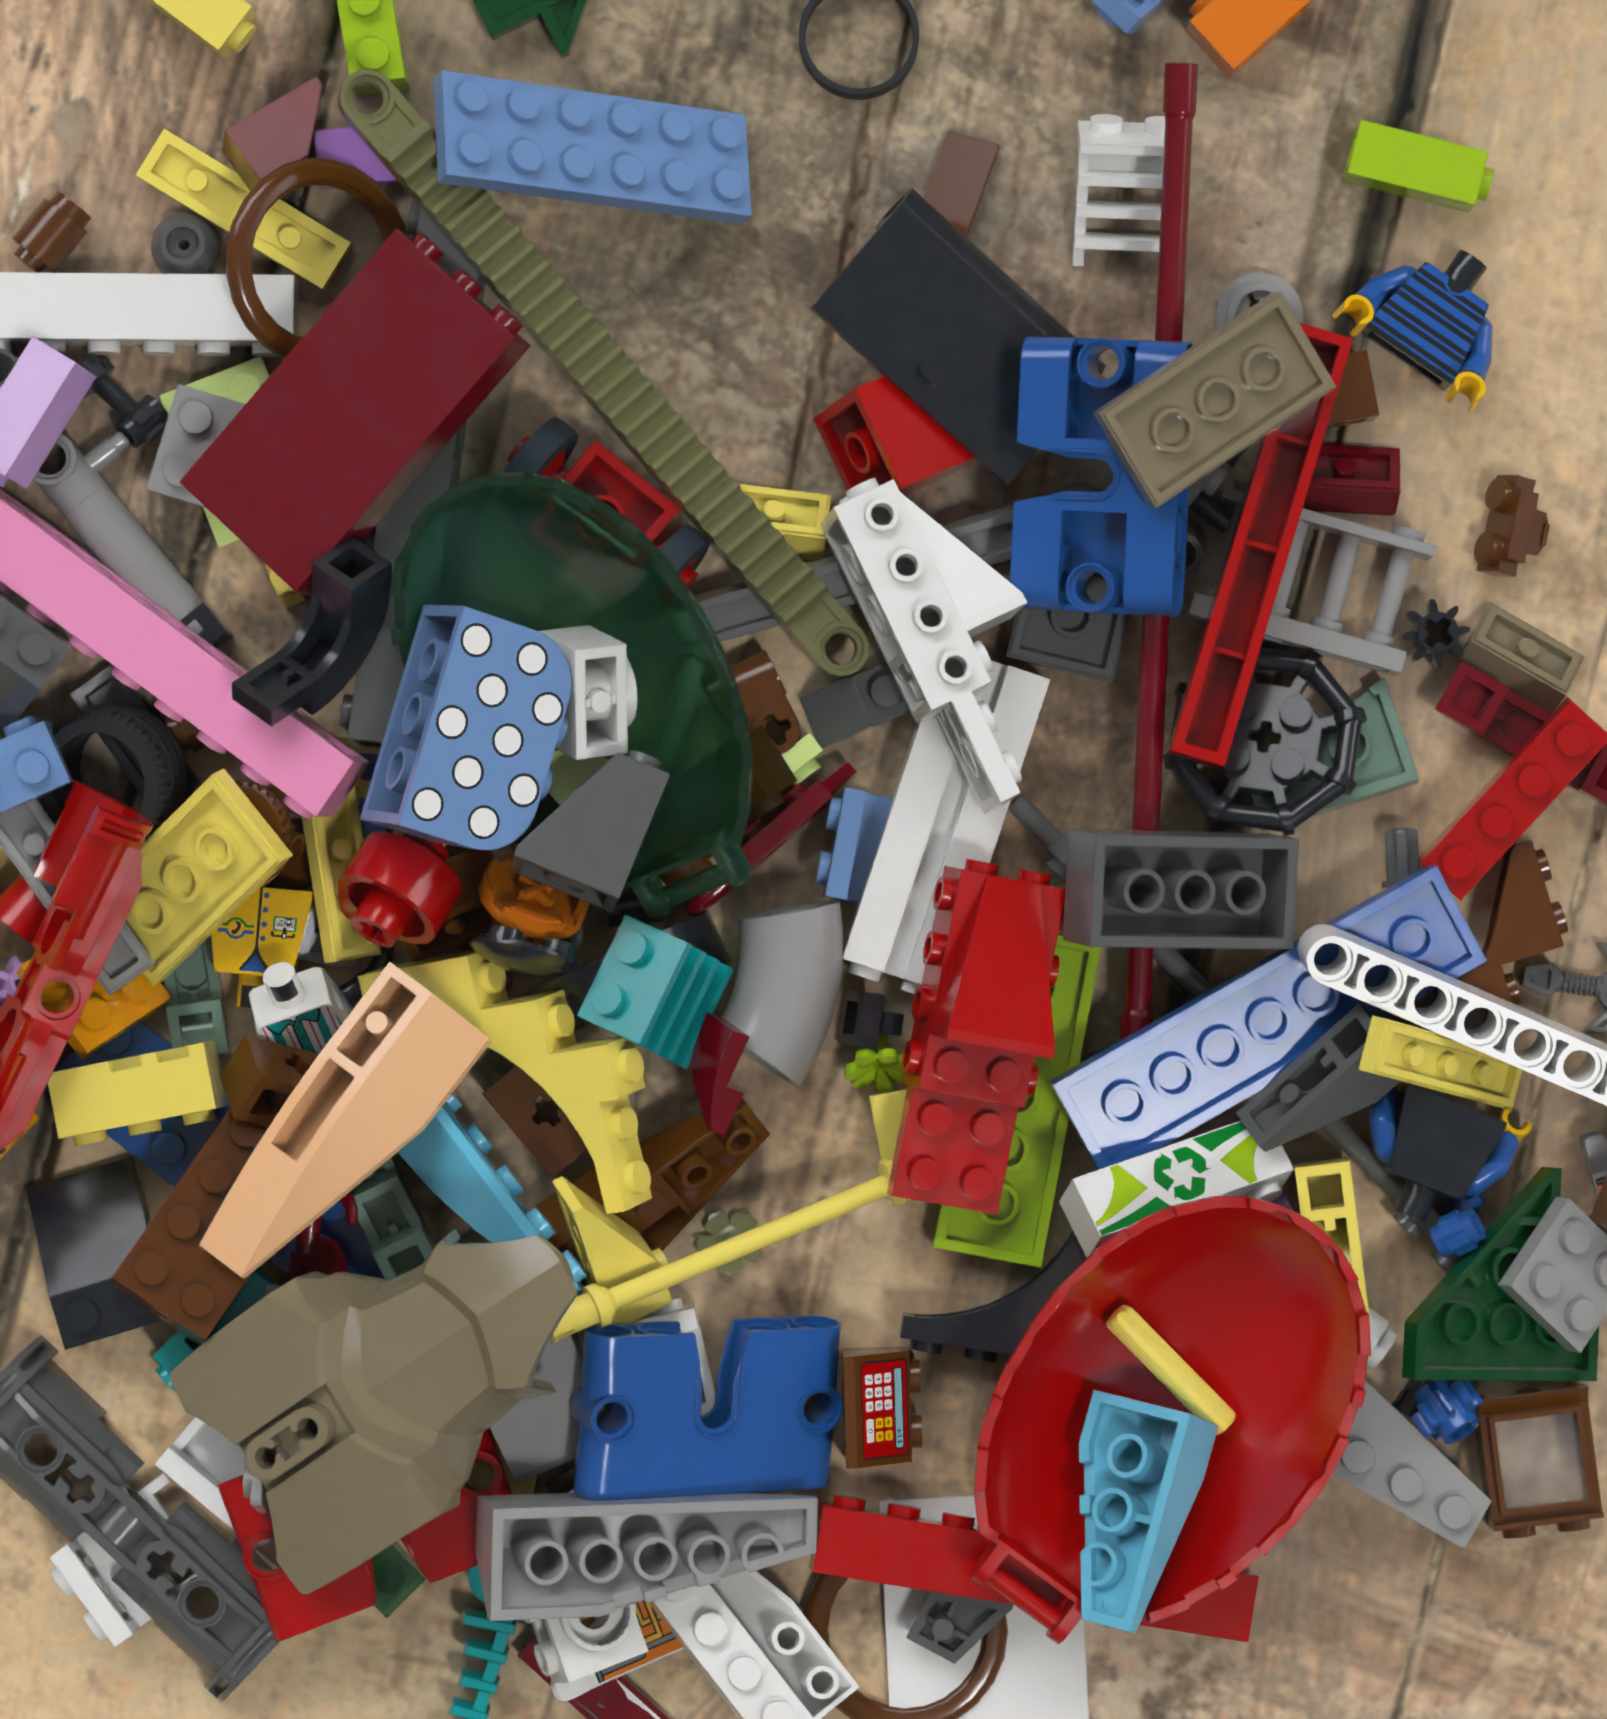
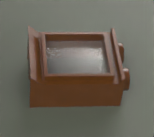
M1580 1381L1568 1382L1569 1387L1548 1390L1525 1388L1516 1390V1394L1486 1397L1482 1393L1479 1394L1483 1403L1475 1408L1478 1412L1476 1416L1480 1420L1475 1433L1483 1493L1492 1501L1486 1511L1487 1526L1494 1531H1502L1503 1538L1513 1539L1536 1535L1535 1526L1557 1524L1559 1532L1585 1530L1591 1528L1590 1519L1604 1518L1588 1403L1589 1386Z

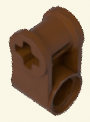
M766 650L716 674L736 716L741 718L747 732L760 725H763L767 731L766 722L775 719L779 726L788 723L791 727L785 732L786 742L783 745L777 746L776 742L772 739L780 754L787 752L795 746L801 737L800 725L785 695L787 692Z

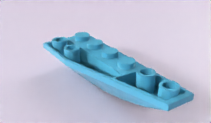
M453 1091L425 1130L398 1151L399 1155L435 1195L489 1242L541 1235L552 1244L549 1238L556 1234L555 1229L538 1207L533 1208L531 1211L527 1210L518 1197L519 1194L525 1191L524 1187L506 1164L497 1169L486 1154L494 1146L475 1122L468 1126L464 1124L456 1113L463 1104ZM567 1249L562 1254L567 1259L571 1268L578 1296L583 1294L584 1286L581 1281L588 1275L574 1255Z

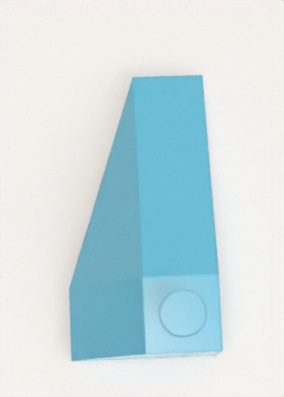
M1093 1390L1079 1440V1463L1084 1464V1495L1079 1496L1080 1514L1085 1516V1548L1080 1552L1081 1619L1129 1633H1136L1204 1480L1218 1430L1217 1425L1190 1413Z

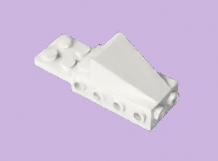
M876 478L862 482L845 492L847 496L839 501V505L832 508L822 522L821 527L916 724L937 715L983 813L986 814L1005 805L1021 793L1016 783L1022 781V776L1009 751L1001 753L992 733L997 731L998 728L989 706L984 700L977 703L975 696L992 682L988 673L993 671V665L981 641L972 642L971 637L1011 619L1027 604V601L1019 589L899 491L894 479L880 486Z

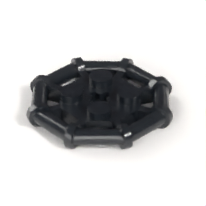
M1260 648L1254 669L1296 674L1297 677L1290 687L1256 683L1253 671L1225 767L1219 769L1228 784L1220 795L1196 766L1202 763L1169 753L1163 755L1165 768L1173 770L1207 815L1206 822L1215 827L1223 823L1282 832L1283 836L1295 834L1294 829L1343 794L1351 795L1357 786L1353 780L1361 727L1367 721L1364 708L1357 707L1322 663L1323 656L1314 650L1310 654ZM1179 682L1173 692L1177 699L1170 740L1187 687V683ZM1310 682L1335 713L1334 715L1318 718L1312 710L1310 703L1302 697ZM1261 728H1270L1273 735L1281 738L1279 744H1270L1268 752L1257 751V742L1249 740L1251 734L1259 733ZM1338 731L1333 768H1330L1318 761L1322 735ZM1312 776L1322 782L1288 806L1285 794L1292 790L1291 786L1301 779L1304 781ZM1239 793L1272 797L1276 809L1234 803Z

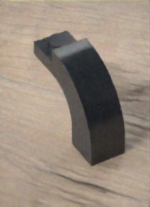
M353 536L313 561L312 596L302 624L282 649L232 682V699L271 727L300 707L309 714L314 715L327 705L352 679L378 637L390 601L392 563Z

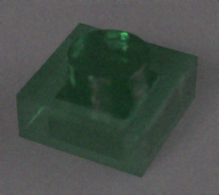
M395 1543L372 1558L377 1602L374 1603V1606L386 1618L427 1579L423 1572Z

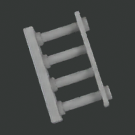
M1236 481L1234 489L1224 486L1219 493L1217 501L1234 506L1212 587L1206 586L1204 595L1196 592L1191 595L1185 614L1186 618L1206 623L1246 491L1247 482ZM1302 508L1263 639L1307 652L1314 650L1322 656L1396 676L1400 674L1407 651L1394 648L1396 639L1392 638V633L1413 558L1429 560L1434 556L1436 545L1425 543V533L1408 527L1394 525L1393 531L1390 533ZM1308 527L1340 536L1318 616H1312L1310 624L1289 619L1291 610L1286 608ZM1361 542L1392 551L1371 630L1364 631L1362 639L1342 634L1343 624L1339 623Z

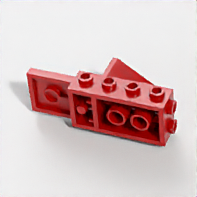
M966 859L964 869L944 866L943 875L938 879L934 890L933 907L936 909L932 931L927 934L923 947L924 974L922 984L917 988L912 1004V1016L915 1020L911 1041L906 1043L902 1055L901 1068L904 1073L902 1083L908 1086L887 1194L894 1197L998 1215L1018 1107L1025 1108L1027 1096H1032L1037 1086L1038 1065L1033 1063L1034 1057L1054 1058L1055 1038L1050 988L1055 985L1059 973V956L1054 954L1058 933H1063L1065 889L1050 886L1052 875L1019 869L1017 879L997 876L999 868L997 864Z

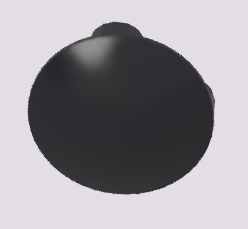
M490 925L489 933H479V936L469 943L470 948L484 959L506 971L533 977L555 976L575 972L579 969V964L574 958L576 945L550 938L544 939L543 945L523 941V932L512 927Z

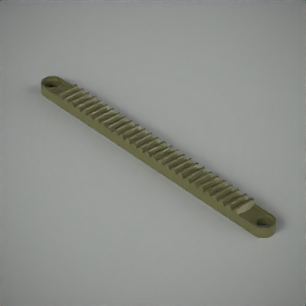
M372 69L358 70L350 74L343 82L338 95L339 110L347 123L508 310L523 324L527 332L700 533L709 540L713 548L812 663L825 675L833 677L852 675L860 670L867 661L869 654L868 639L862 629L828 591L825 583L814 575L812 568L802 561L798 552L785 541L782 533L771 525L769 518L759 511L752 498L742 491L740 484L729 476L726 468L713 457L709 448L698 440L696 433L686 426L679 413L669 406L667 399L656 391L653 383L648 378L643 376L636 363L626 356L623 348L613 341L606 328L596 321L594 314L583 306L580 298L574 292L570 291L563 278L552 270L550 263L540 256L533 243L523 236L521 229L512 223L506 212L493 201L490 193L485 189L438 183L436 133L429 122L425 121L394 84L381 72ZM370 84L379 89L383 102L377 112L363 114L353 107L350 96L356 86ZM837 633L848 636L854 644L853 658L845 665L832 663L825 653L826 641L830 636Z

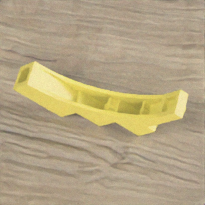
M474 950L425 958L417 962L408 961L393 964L489 1037L492 1041L488 1048L501 1054L521 1068L563 1110L579 1133L594 1161L606 1214L624 1212L652 1199L650 1190L651 1175L647 1164L643 1161L637 1136L638 1120L628 1098L629 1094L645 1088L643 1078L644 1062L640 1052L636 1049L635 1043L621 1036L577 1043L574 1034L575 1019L571 1008L567 1005L564 989L508 999L505 987V970L484 959ZM385 967L358 976L362 997Z

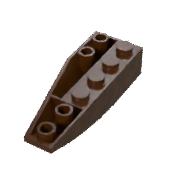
M742 1098L725 1136L710 1131L707 1128L703 1114L700 1113L639 1141L643 1161L647 1164L651 1175L650 1190L652 1199L627 1211L613 1214L637 1230L651 1251L657 1248L663 1251L770 1135L769 1131ZM595 1167L571 1181L572 1184L604 1206ZM554 1192L535 1207H538L556 1231V1234L549 1238L552 1244L561 1253L568 1249L580 1263L557 1194ZM583 1279L581 1281L584 1287L588 1286L586 1279Z

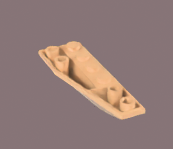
M389 962L290 1094L246 1162L199 1245L243 1279L248 1277L423 1132L492 1040L436 995Z

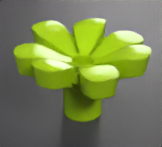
M879 1033L877 1049L863 1048L858 1050L855 1061L845 1066L844 1079L852 1081V1086L855 1088H867L874 1082L877 1093L893 1091V1080L903 1082L902 1055H897L896 1049L889 1048L888 1036L886 1034Z

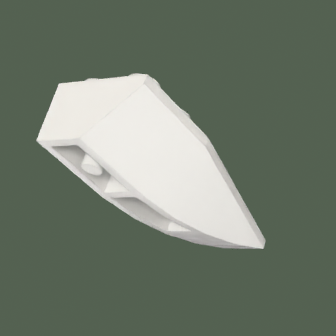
M747 1570L722 1577L719 1582L702 1587L691 1586L668 1593V1597L649 1602L737 1719H821L859 1688V1685L794 1601L757 1571L750 1573Z

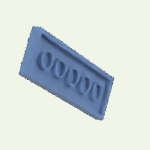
M443 70L434 78L438 183L743 224L752 216L746 115Z

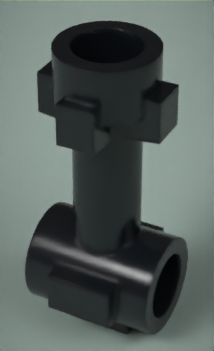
M90 354L79 364L96 376L84 397L86 398L91 393H96L122 417L115 423V429L126 436L130 441V446L138 448L143 442L149 445L164 431V423L168 419V413L163 405L150 395H145L139 402L135 401L110 377L115 367L106 358L101 361L94 354Z

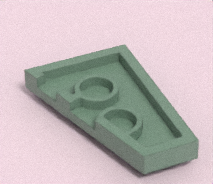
M1385 678L1379 680L1366 693L1353 701L1357 707L1364 708L1367 721L1361 727L1353 780L1357 786L1351 795L1343 794L1312 817L1419 783V776ZM1338 731L1322 735L1318 761L1330 768H1333ZM1312 776L1304 781L1303 779L1291 786L1292 790L1285 794L1288 806L1322 782ZM1249 794L1252 806L1276 809L1272 797ZM1260 829V830H1261V833L1270 831V830Z

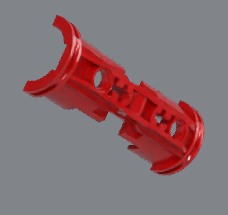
M76 780L73 781L64 800L65 807L33 872V876L56 886L57 889L31 943L35 948V952L14 996L7 994L0 1008V1151L25 1131L142 886L141 849L146 843L145 837L151 832L154 824L129 806ZM53 981H63L66 983V991L58 1001L52 1003L41 1001L42 990L47 984Z

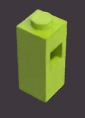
M1360 120L1354 130L1342 181L1469 213L1476 205L1477 199L1486 201L1494 169L1485 167L1488 151Z

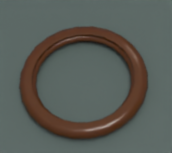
M332 158L300 159L283 164L263 177L244 198L232 221L226 246V278L232 302L245 327L263 347L282 359L286 358L303 337L294 335L281 327L268 314L257 295L252 276V248L256 231L264 215L275 202L299 188L310 185L331 186L346 191L367 208L381 231L383 242L389 238L396 228L407 234L405 223L394 201L377 181L354 165Z
M818 1573L804 1602L803 1614L830 1648L828 1627L831 1608L838 1591L848 1578ZM1006 1615L982 1637L980 1652L971 1672L959 1687L943 1699L925 1706L898 1708L870 1699L858 1690H855L839 1703L836 1708L850 1719H959L980 1702L995 1682L1005 1658L1008 1636Z

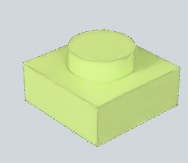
M810 733L799 740L790 750L781 754L798 780L793 783L794 786H797L802 781H806L821 768L816 759L823 755L824 752Z

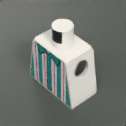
M287 962L275 963L268 967L263 974L264 985L253 988L248 994L257 1038L317 1054L322 1051L354 1009L324 968L313 967L296 973L293 965Z

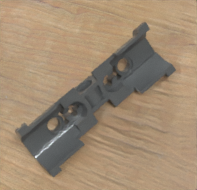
M40 1335L0 1372V1478L23 1500L27 1499L70 1541L83 1529L122 1566L111 1580L157 1622L155 1625L211 1677L203 1686L222 1703L279 1643L275 1641L252 1577L244 1566L243 1553L236 1538L230 1544L186 1501L166 1520L127 1483L144 1465V1462L100 1421L107 1411L52 1360L59 1351L46 1338ZM35 1434H47L56 1442L57 1456L51 1464L38 1465L29 1458L27 1443ZM68 1454L76 1460V1463L67 1468L75 1477L81 1479L88 1474L94 1479L95 1482L90 1488L95 1495L92 1501L86 1496L81 1497L77 1501L73 1499L70 1493L74 1485L64 1474L59 1476L56 1483L49 1478L48 1474L60 1468L66 1461ZM152 1551L159 1555H163L167 1551L173 1553L176 1558L171 1566L182 1578L186 1575L189 1568L197 1574V1577L189 1580L182 1587L177 1597L169 1591L178 1583L171 1575L164 1572L157 1577L150 1571L155 1563L153 1558L149 1556ZM255 1552L258 1563L262 1567L272 1570L273 1568ZM205 1586L211 1588L217 1594L219 1606L214 1615L203 1618L194 1615L190 1611L187 1600L192 1589Z

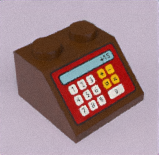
M908 1347L842 1348L846 1469L912 1462V1448H922L921 1414L911 1415L910 1393L921 1392L920 1359L909 1360Z

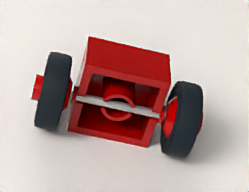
M557 417L551 418L537 429L531 437L526 435L515 446L507 459L509 464L503 471L496 485L495 492L511 507L520 510L549 487L552 492L525 522L528 535L612 604L641 570L629 591L627 600L642 614L652 617L673 597L676 599L682 597L698 576L695 570L710 546L709 540L696 528L687 524L665 542L682 521L680 508L597 440H594L567 473L564 472L565 462L571 455L579 436L563 420Z

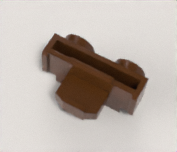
M1497 475L1496 479L1489 484L1485 495V503L1489 509L1485 532L1478 537L1474 547V557L1478 562L1477 571L1497 577H1516L1518 563H1525L1526 554L1538 555L1542 548L1546 546L1550 525L1548 524L1547 513L1536 510L1539 493L1533 492L1536 480L1520 475Z

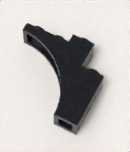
M1072 1230L1057 1254L1041 1271L1025 1284L1003 1297L981 1306L951 1313L917 1314L903 1312L899 1332L900 1338L910 1339L909 1349L921 1352L942 1354L943 1345L965 1348L964 1358L978 1361L996 1362L997 1353L1006 1354V1365L1030 1322L1053 1291L1086 1259L1074 1231Z

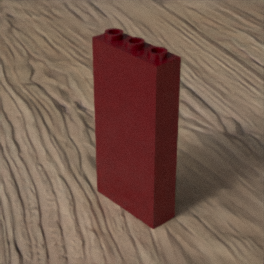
M395 229L179 481L295 592L307 596H312V562L352 536L362 542L531 347L518 334L523 324L500 304H497L493 310L478 297L484 290L482 286L459 267L454 273H451L439 262L445 253L420 231L413 238L399 229Z

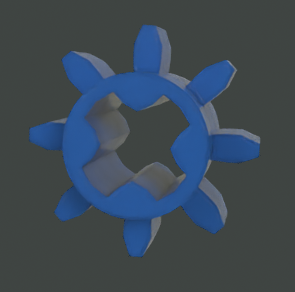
M1432 1380L1424 1385L1415 1395V1400L1418 1403L1416 1407L1419 1411L1412 1415L1411 1419L1425 1439L1432 1436L1434 1440H1438L1441 1437L1445 1444H1453L1473 1432L1480 1423L1476 1416L1478 1412L1475 1408L1480 1406L1483 1400L1469 1380L1464 1383L1461 1380L1454 1382L1452 1380Z

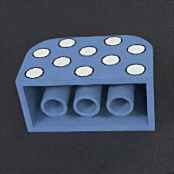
M423 605L360 820L434 843L477 850L498 849L517 840L528 829L535 817L539 802L549 792L552 783L550 764L555 747L562 743L568 729L566 710L571 695L572 679L569 664L559 646L541 632L466 606Z

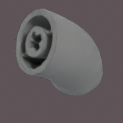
M840 900L777 908L738 918L740 930L738 974L732 996L721 1018L726 1019L750 1036L743 1050L744 1054L798 1088L818 1056L828 1033L838 999L843 967V926Z

